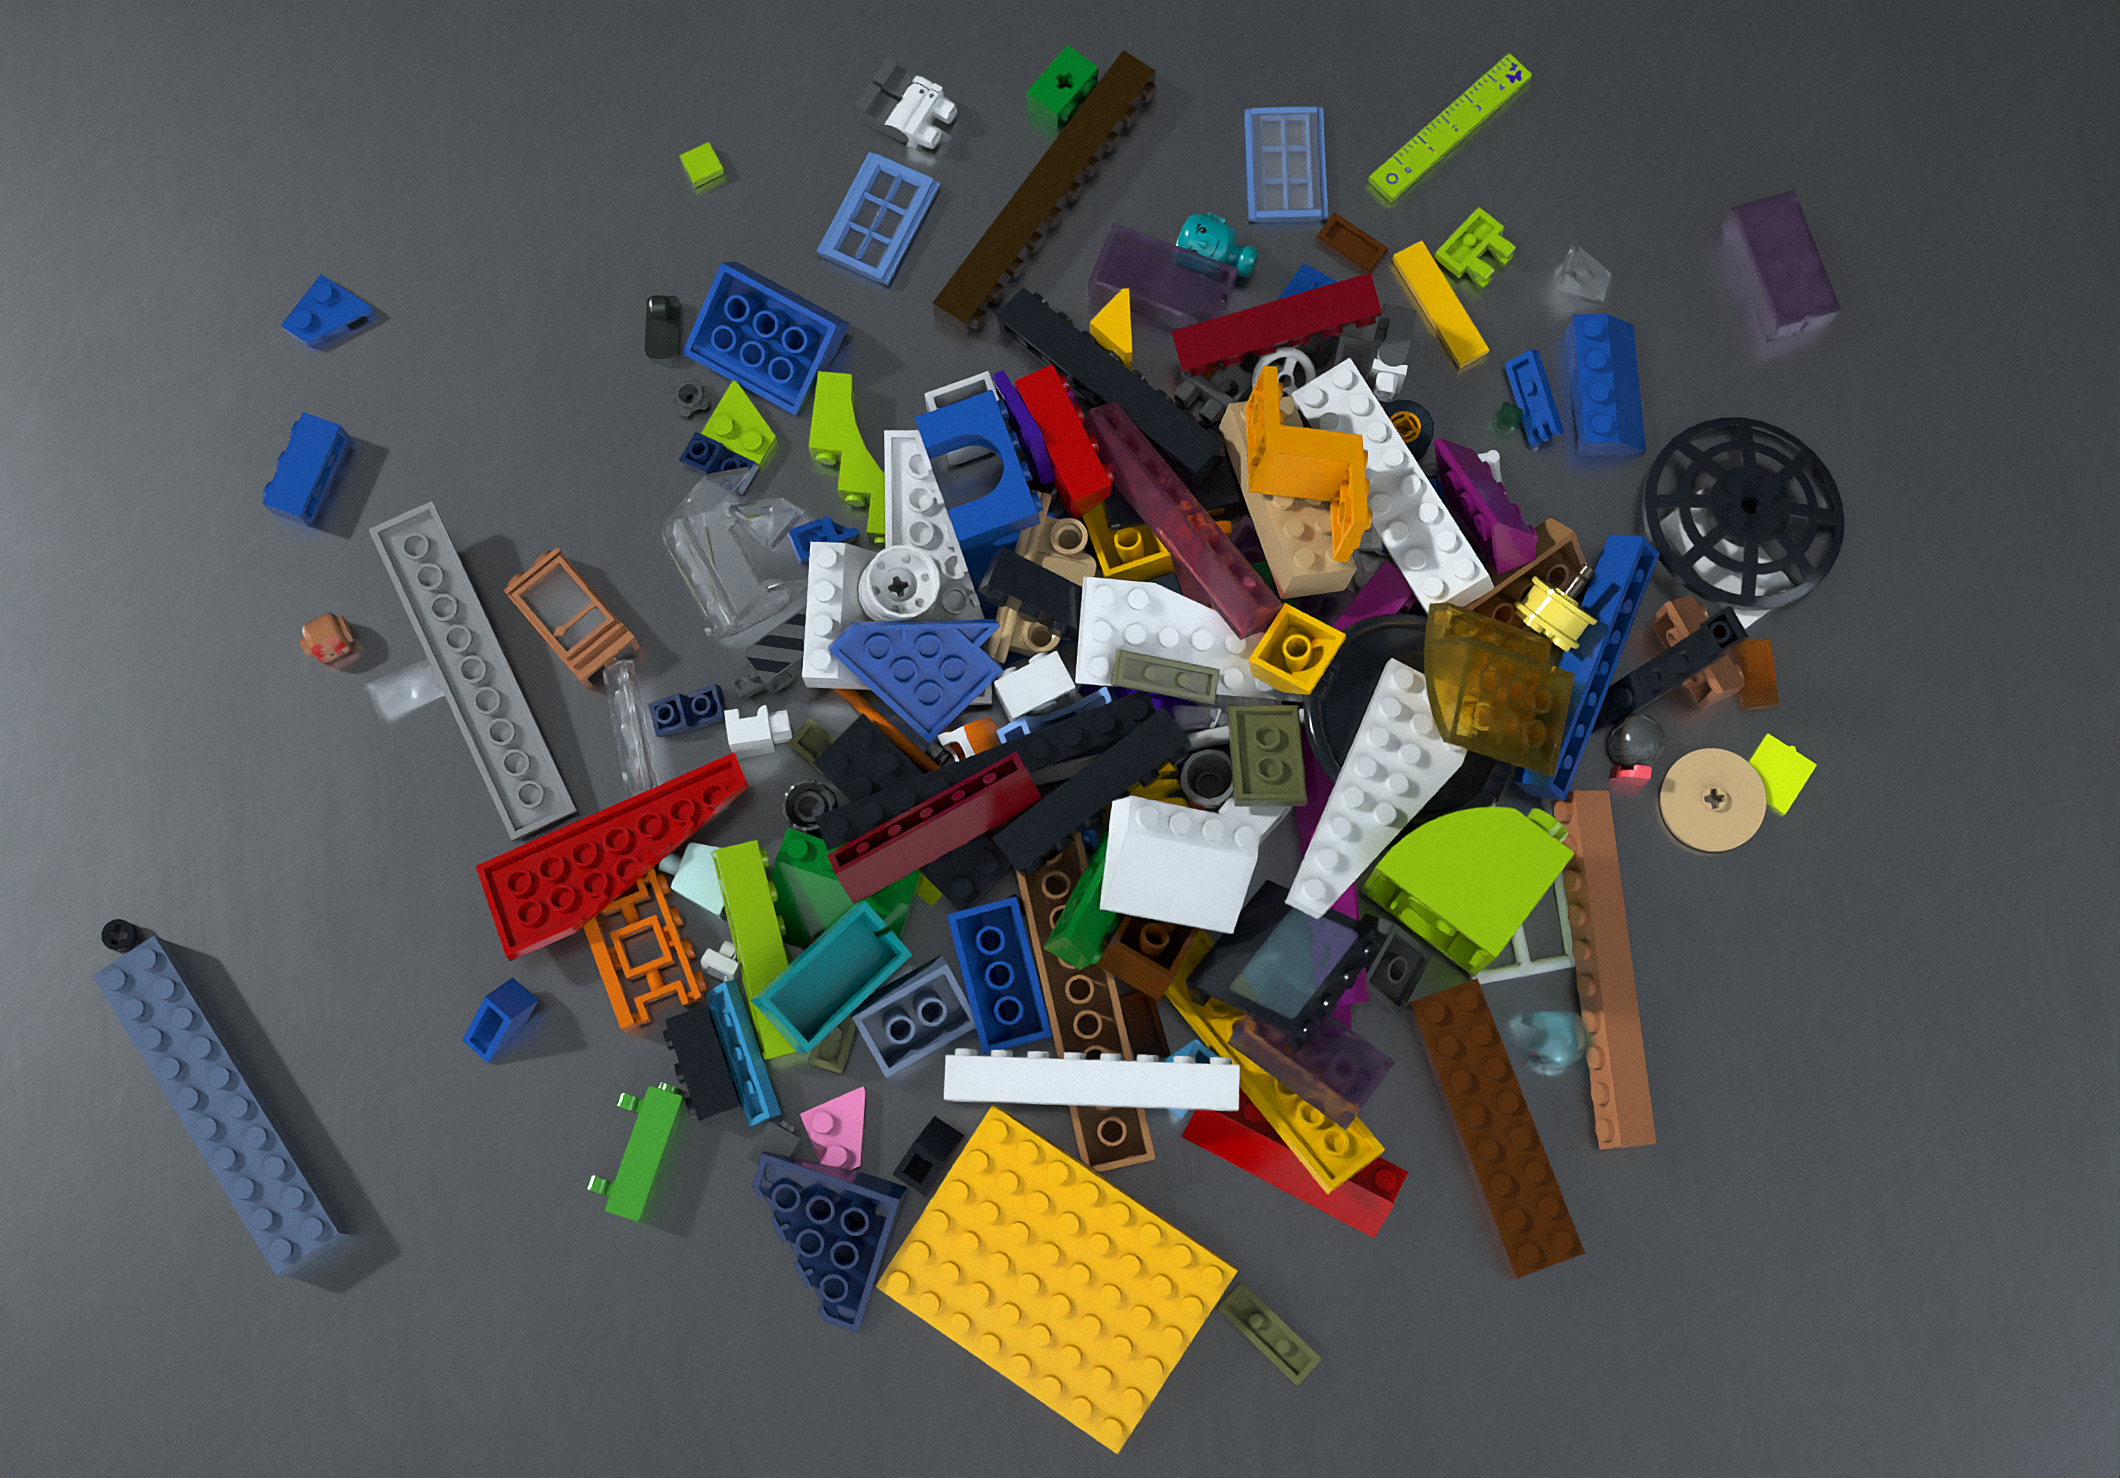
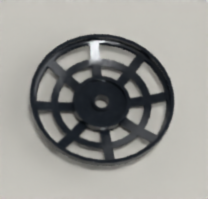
M1723 417L1707 420L1687 428L1674 437L1658 454L1649 469L1643 487V523L1649 543L1660 553L1659 561L1671 576L1686 589L1704 600L1723 607L1731 606L1733 609L1743 611H1762L1785 606L1799 600L1813 590L1830 572L1839 556L1844 539L1845 518L1842 499L1833 477L1816 453L1799 438L1780 427L1764 421L1743 417ZM1720 426H1737L1739 441L1720 443L1708 448L1704 452L1687 441L1695 434ZM1752 429L1778 437L1793 446L1800 454L1791 460L1788 456L1772 447L1754 442ZM1677 449L1693 462L1682 476L1678 494L1657 495V486L1662 470L1670 456ZM1741 451L1742 467L1729 471L1723 469L1712 459L1725 452ZM1755 452L1775 459L1784 467L1774 476L1757 468ZM1810 463L1818 471L1828 488L1834 511L1818 507L1814 489L1802 471ZM1700 468L1716 480L1708 495L1690 494L1693 479ZM1794 476L1804 491L1808 505L1790 502L1784 485ZM1747 500L1752 502L1756 507V514L1746 513L1741 507V501ZM1678 508L1683 529L1694 545L1680 559L1671 550L1663 535L1657 509ZM1690 508H1705L1707 511V516L1713 529L1704 537L1700 534L1693 521ZM1790 516L1808 519L1805 535L1798 546L1784 530L1790 520ZM1818 521L1835 525L1836 531L1828 556L1821 567L1815 571L1804 554L1815 538ZM1722 539L1736 546L1744 547L1743 562L1729 558L1713 547ZM1774 540L1786 553L1785 557L1776 561L1758 563V547L1765 546ZM1705 556L1711 562L1724 569L1742 574L1741 594L1730 593L1714 587L1697 577L1689 569ZM1794 564L1805 580L1799 586L1782 593L1755 596L1757 575L1776 573Z

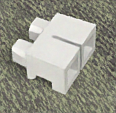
M763 705L759 708L757 716L741 718L738 709L724 711L729 746L732 753L735 752L738 759L775 753V744L789 742L793 738L787 710L769 713L767 706Z

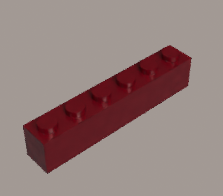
M1370 272L1171 331L1183 374L1190 372L1191 377H1197L1210 373V366L1223 363L1224 368L1243 363V357L1256 353L1257 358H1262L1277 353L1276 347L1289 343L1290 348L1310 343L1309 337L1322 334L1323 339L1343 333L1342 328L1355 324L1356 329L1376 324L1375 318L1380 317L1382 311Z
M1014 752L827 854V857L837 879L852 903L855 904L864 898L872 896L875 892L889 884L903 879L922 866L936 861L939 857L953 849L967 844L970 840L986 831L998 827L1001 823L1019 813L1031 809L1043 799L1018 753Z

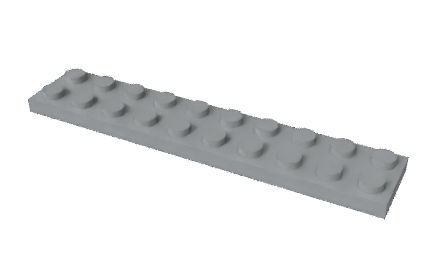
M430 501L368 529L511 840L515 842L577 813L574 802L435 503Z

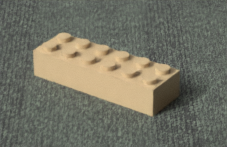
M1282 397L1279 408L1284 411V425L1304 428L1293 397ZM1247 401L1229 403L1219 429L1280 598L1287 599L1345 590L1357 567L1352 554L1347 562L1333 561L1330 502L1249 492L1245 414Z

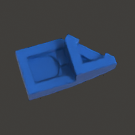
M824 516L823 520L817 519L788 530L787 537L801 565L809 562L810 542L848 544L860 537L859 530L854 527L849 529L832 522V518Z

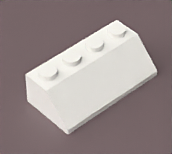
M810 542L802 678L806 687L871 690L829 651L828 646L852 622L874 621L865 614L859 602L858 584L862 573L876 557L877 552L847 543Z

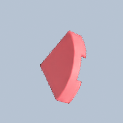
M1635 764L1633 769L1623 768L1621 765H1616L1610 768L1609 781L1644 786L1651 779L1652 767Z

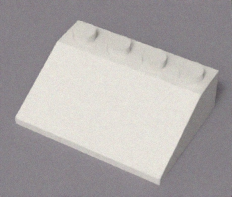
M1135 796L1112 801L1100 909L1232 934L1258 859L1261 823Z

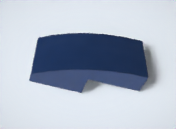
M695 432L679 458V461L690 469L740 495L744 494L759 468L754 461L727 450L724 444L698 432Z
M716 684L686 695L677 693L648 704L657 737L673 735L725 720L724 711L727 710L721 686Z

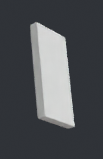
M1707 485L1697 494L1708 495L1711 488ZM1678 508L1659 522L1670 548L1680 559L1694 545L1683 529ZM1690 508L1693 521L1700 534L1704 537L1713 529L1708 519L1707 511L1705 508ZM1722 539L1713 547L1725 556L1743 562L1744 547L1731 544L1725 539ZM1758 547V563L1772 562L1773 560L1763 548ZM1705 556L1689 569L1697 577L1714 587L1730 593L1741 594L1742 574L1724 569L1711 562ZM1782 570L1776 573L1757 575L1755 596L1782 593L1795 586ZM1771 609L1762 611L1733 610L1744 629H1747Z

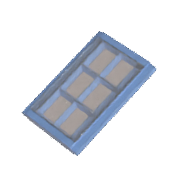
M1267 107L1244 109L1248 222L1281 223L1328 220L1323 108Z
M869 152L816 251L817 255L888 286L932 203L940 183L929 176L879 154Z

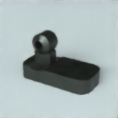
M652 295L646 301L645 354L651 363L672 364L680 357L682 307L676 296Z

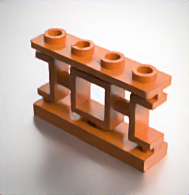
M654 867L636 882L639 889L638 892L613 901L601 911L604 916L622 911L627 926L609 933L614 947L610 948L598 914L583 926L619 1026L626 1033L640 1028L639 1025L643 1023L646 1024L652 1021L646 1006L647 1004L678 993L682 1006L686 1008L693 1003L706 1001L703 991L708 990L702 971L698 970L695 972L691 959L696 957L689 937L683 939L678 926L684 924L677 905L670 906L666 894L672 892L665 873L658 874ZM648 884H652L667 926L662 927L661 921L656 914L643 920L639 919L635 905L652 898L647 887ZM653 928L664 956L632 968L622 940ZM673 948H676L691 988L690 992L686 991L685 985L681 980L664 986L659 970L676 963L671 951ZM621 969H623L625 977L629 981L645 975L651 992L633 998L638 1009L637 1013H634L619 972Z

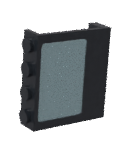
M1267 879L1239 913L1234 932L1232 934L1223 933L1185 982L1192 1002L1204 1007L1211 997L1286 1033L1291 1051L1298 1054L1305 1043H1309L1314 1038L1318 1026L1325 1017L1330 1016L1334 1012L1338 1000L1345 991L1350 990L1354 986L1358 974L1365 965L1370 964L1374 960L1378 951V945L1373 927L1332 908H1329L1319 919H1316L1285 903L1290 889Z

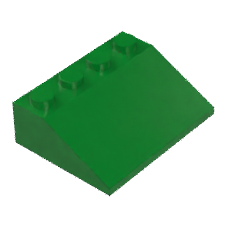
M787 828L770 881L774 883L777 893V901L773 902L776 916H782L785 925L786 936L782 937L783 943L806 950L810 938L818 939L853 905L866 901L886 924L882 930L873 933L878 936L880 933L892 931L902 941L923 880L921 872L915 870L903 879L895 881L878 890L872 896L853 904L837 879L827 857V854L836 849L828 851L823 839Z

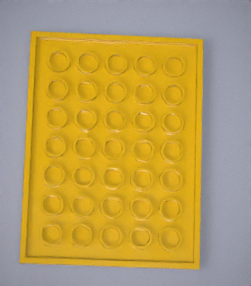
M994 1103L875 1287L1118 1454L1239 1268Z

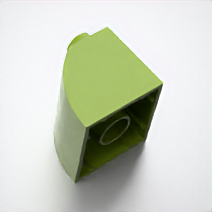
M1483 807L1467 809L1434 819L1405 836L1378 863L1360 891L1475 977L1497 958L1575 853L1562 844L1568 836L1566 828L1554 817L1540 809L1532 808L1527 816H1524L1515 808Z

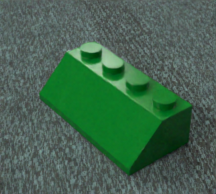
M1109 826L1106 828L1043 948L1079 970L1091 963L1095 965L1105 949V946L1101 943L1106 933L1111 934L1121 918V915L1117 912L1100 909Z

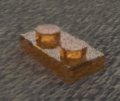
M1771 639L1746 640L1734 651L1735 662L1743 672V682L1745 684L1739 690L1741 710L1777 708L1779 706V697Z

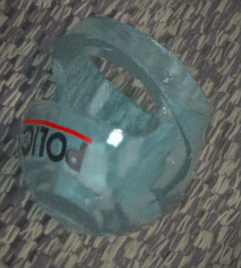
M1549 1011L1522 1014V1024L1546 1032V1036L1542 1041L1528 1045L1531 1055L1539 1064L1549 1069L1561 1070L1574 1066L1583 1057L1588 1040L1587 1032L1578 1013Z

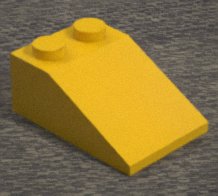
M1102 502L1082 516L1103 578L1144 582L1145 580L1175 573L1171 554L1158 520L1151 521L1149 524L1110 532Z

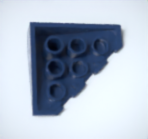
M763 1151L752 1184L758 1199L763 1196L765 1197L774 1214L769 1219L782 1244L787 1241L789 1242L798 1259L793 1264L806 1289L813 1287L822 1304L817 1310L823 1321L859 1333L907 1187L873 1175Z

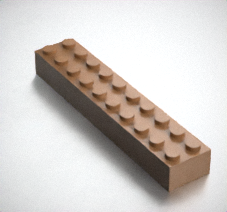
M1081 832L1073 836L1075 842L1068 849L1060 854L1055 850L1045 858L1047 864L1035 874L1030 876L1026 872L1021 876L1015 869L1057 1059H1064L1065 1052L1086 1053V1060H1100V1054H1121L1122 1061H1133L1114 975L1092 963L1079 970L1043 949L1088 864ZM1104 937L1101 944H1103L1106 949L1107 945ZM1068 1105L1080 1161L1097 1173L1156 1159L1144 1108Z

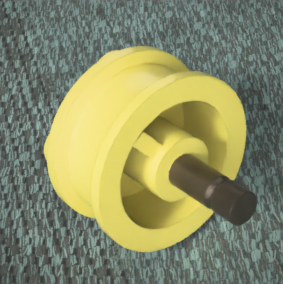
M1585 563L1582 564L1577 571L1578 574L1574 575L1563 591L1559 588L1554 589L1540 578L1534 576L1532 579L1534 586L1524 600H1516L1514 606L1517 607L1514 613L1523 619L1524 623L1538 633H1544L1553 643L1566 652L1571 647L1577 649L1579 647L1577 639L1588 624L1595 625L1598 621L1578 606L1580 603L1575 600L1578 593L1587 583L1586 580H1589L1595 572Z

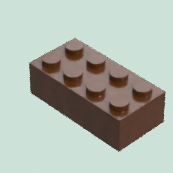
M1125 914L1096 965L1160 1001L1173 981L1201 928Z

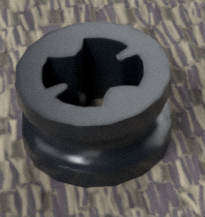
M114 919L103 927L101 938L107 948L123 953L132 950L137 945L139 932L132 923L122 919ZM121 927H124L122 931L127 932V938L121 939L119 945H116L118 941L113 939L114 933H120Z

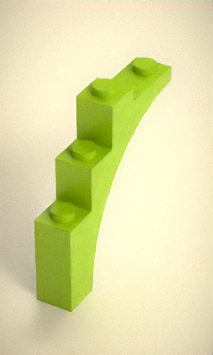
M818 371L808 447L811 458L825 465H834L836 461L841 462L837 489L840 501H845L847 505L856 507L870 503L867 524L868 540L870 543H874L876 547L885 548V473L879 468L866 449L857 428L854 413L855 385L852 374Z

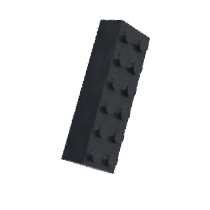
M863 713L813 762L851 802L924 775ZM981 834L970 840L967 844L953 849L939 857L936 861L926 864L918 870L959 911L970 909L1013 865L984 834Z

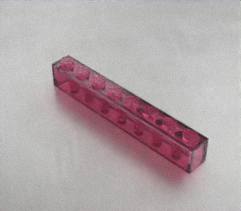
M1115 401L1092 408L1082 425L1086 434L1092 433L1100 450L1096 454L1101 464H1108L1114 477L1113 484L1240 640L1264 631L1283 605L1119 404Z

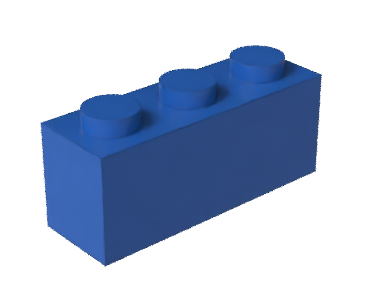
M305 412L302 413L300 420L293 424L290 432L291 440L287 449L279 455L272 482L267 483L263 491L262 504L272 514L310 527L350 437L342 426Z

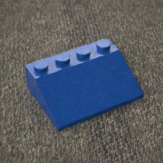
M737 261L721 262L682 354L724 377L736 381L739 385L797 416L817 385L818 371H826L836 355L850 323Z

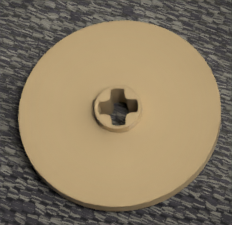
M1705 748L1686 754L1668 770L1660 789V808L1667 826L1683 843L1701 851L1723 852L1742 845L1757 832L1766 812V792L1759 774L1744 758L1724 749ZM1711 791L1714 792L1715 797L1721 798V802L1716 805L1715 809L1712 808L1711 803L1704 800V798L1710 795Z

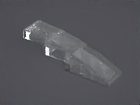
M1216 694L1215 704L1208 705L1222 710L1216 722V727L1228 724V706L1282 705V700ZM1172 705V718L1182 730L1210 728L1211 723L1215 722L1219 712L1209 707Z

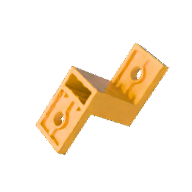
M1264 365L1245 406L1249 492L1330 502L1333 561L1347 562L1353 550L1359 548L1361 536L1365 530H1369L1372 522V510L1367 508L1370 481L1365 479L1368 451L1363 449V436L1284 425V411L1279 408L1283 394V383L1278 382V367Z

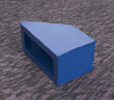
M512 977L485 996L462 1041L486 1063H489L525 1025L539 1000Z

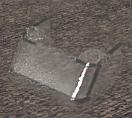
M748 467L705 474L664 521L662 526V536L665 545L711 632L720 639L735 636L783 611L808 586L807 577L784 583L778 578H771L762 582L734 527L741 520L743 507L735 490L751 473Z

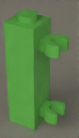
M660 1082L659 1088L648 1086L644 1099L621 1092L616 1106L639 1114L615 1181L611 1182L591 1175L588 1190L609 1196L604 1211L645 1223L686 1106L685 1097L679 1095L680 1088Z

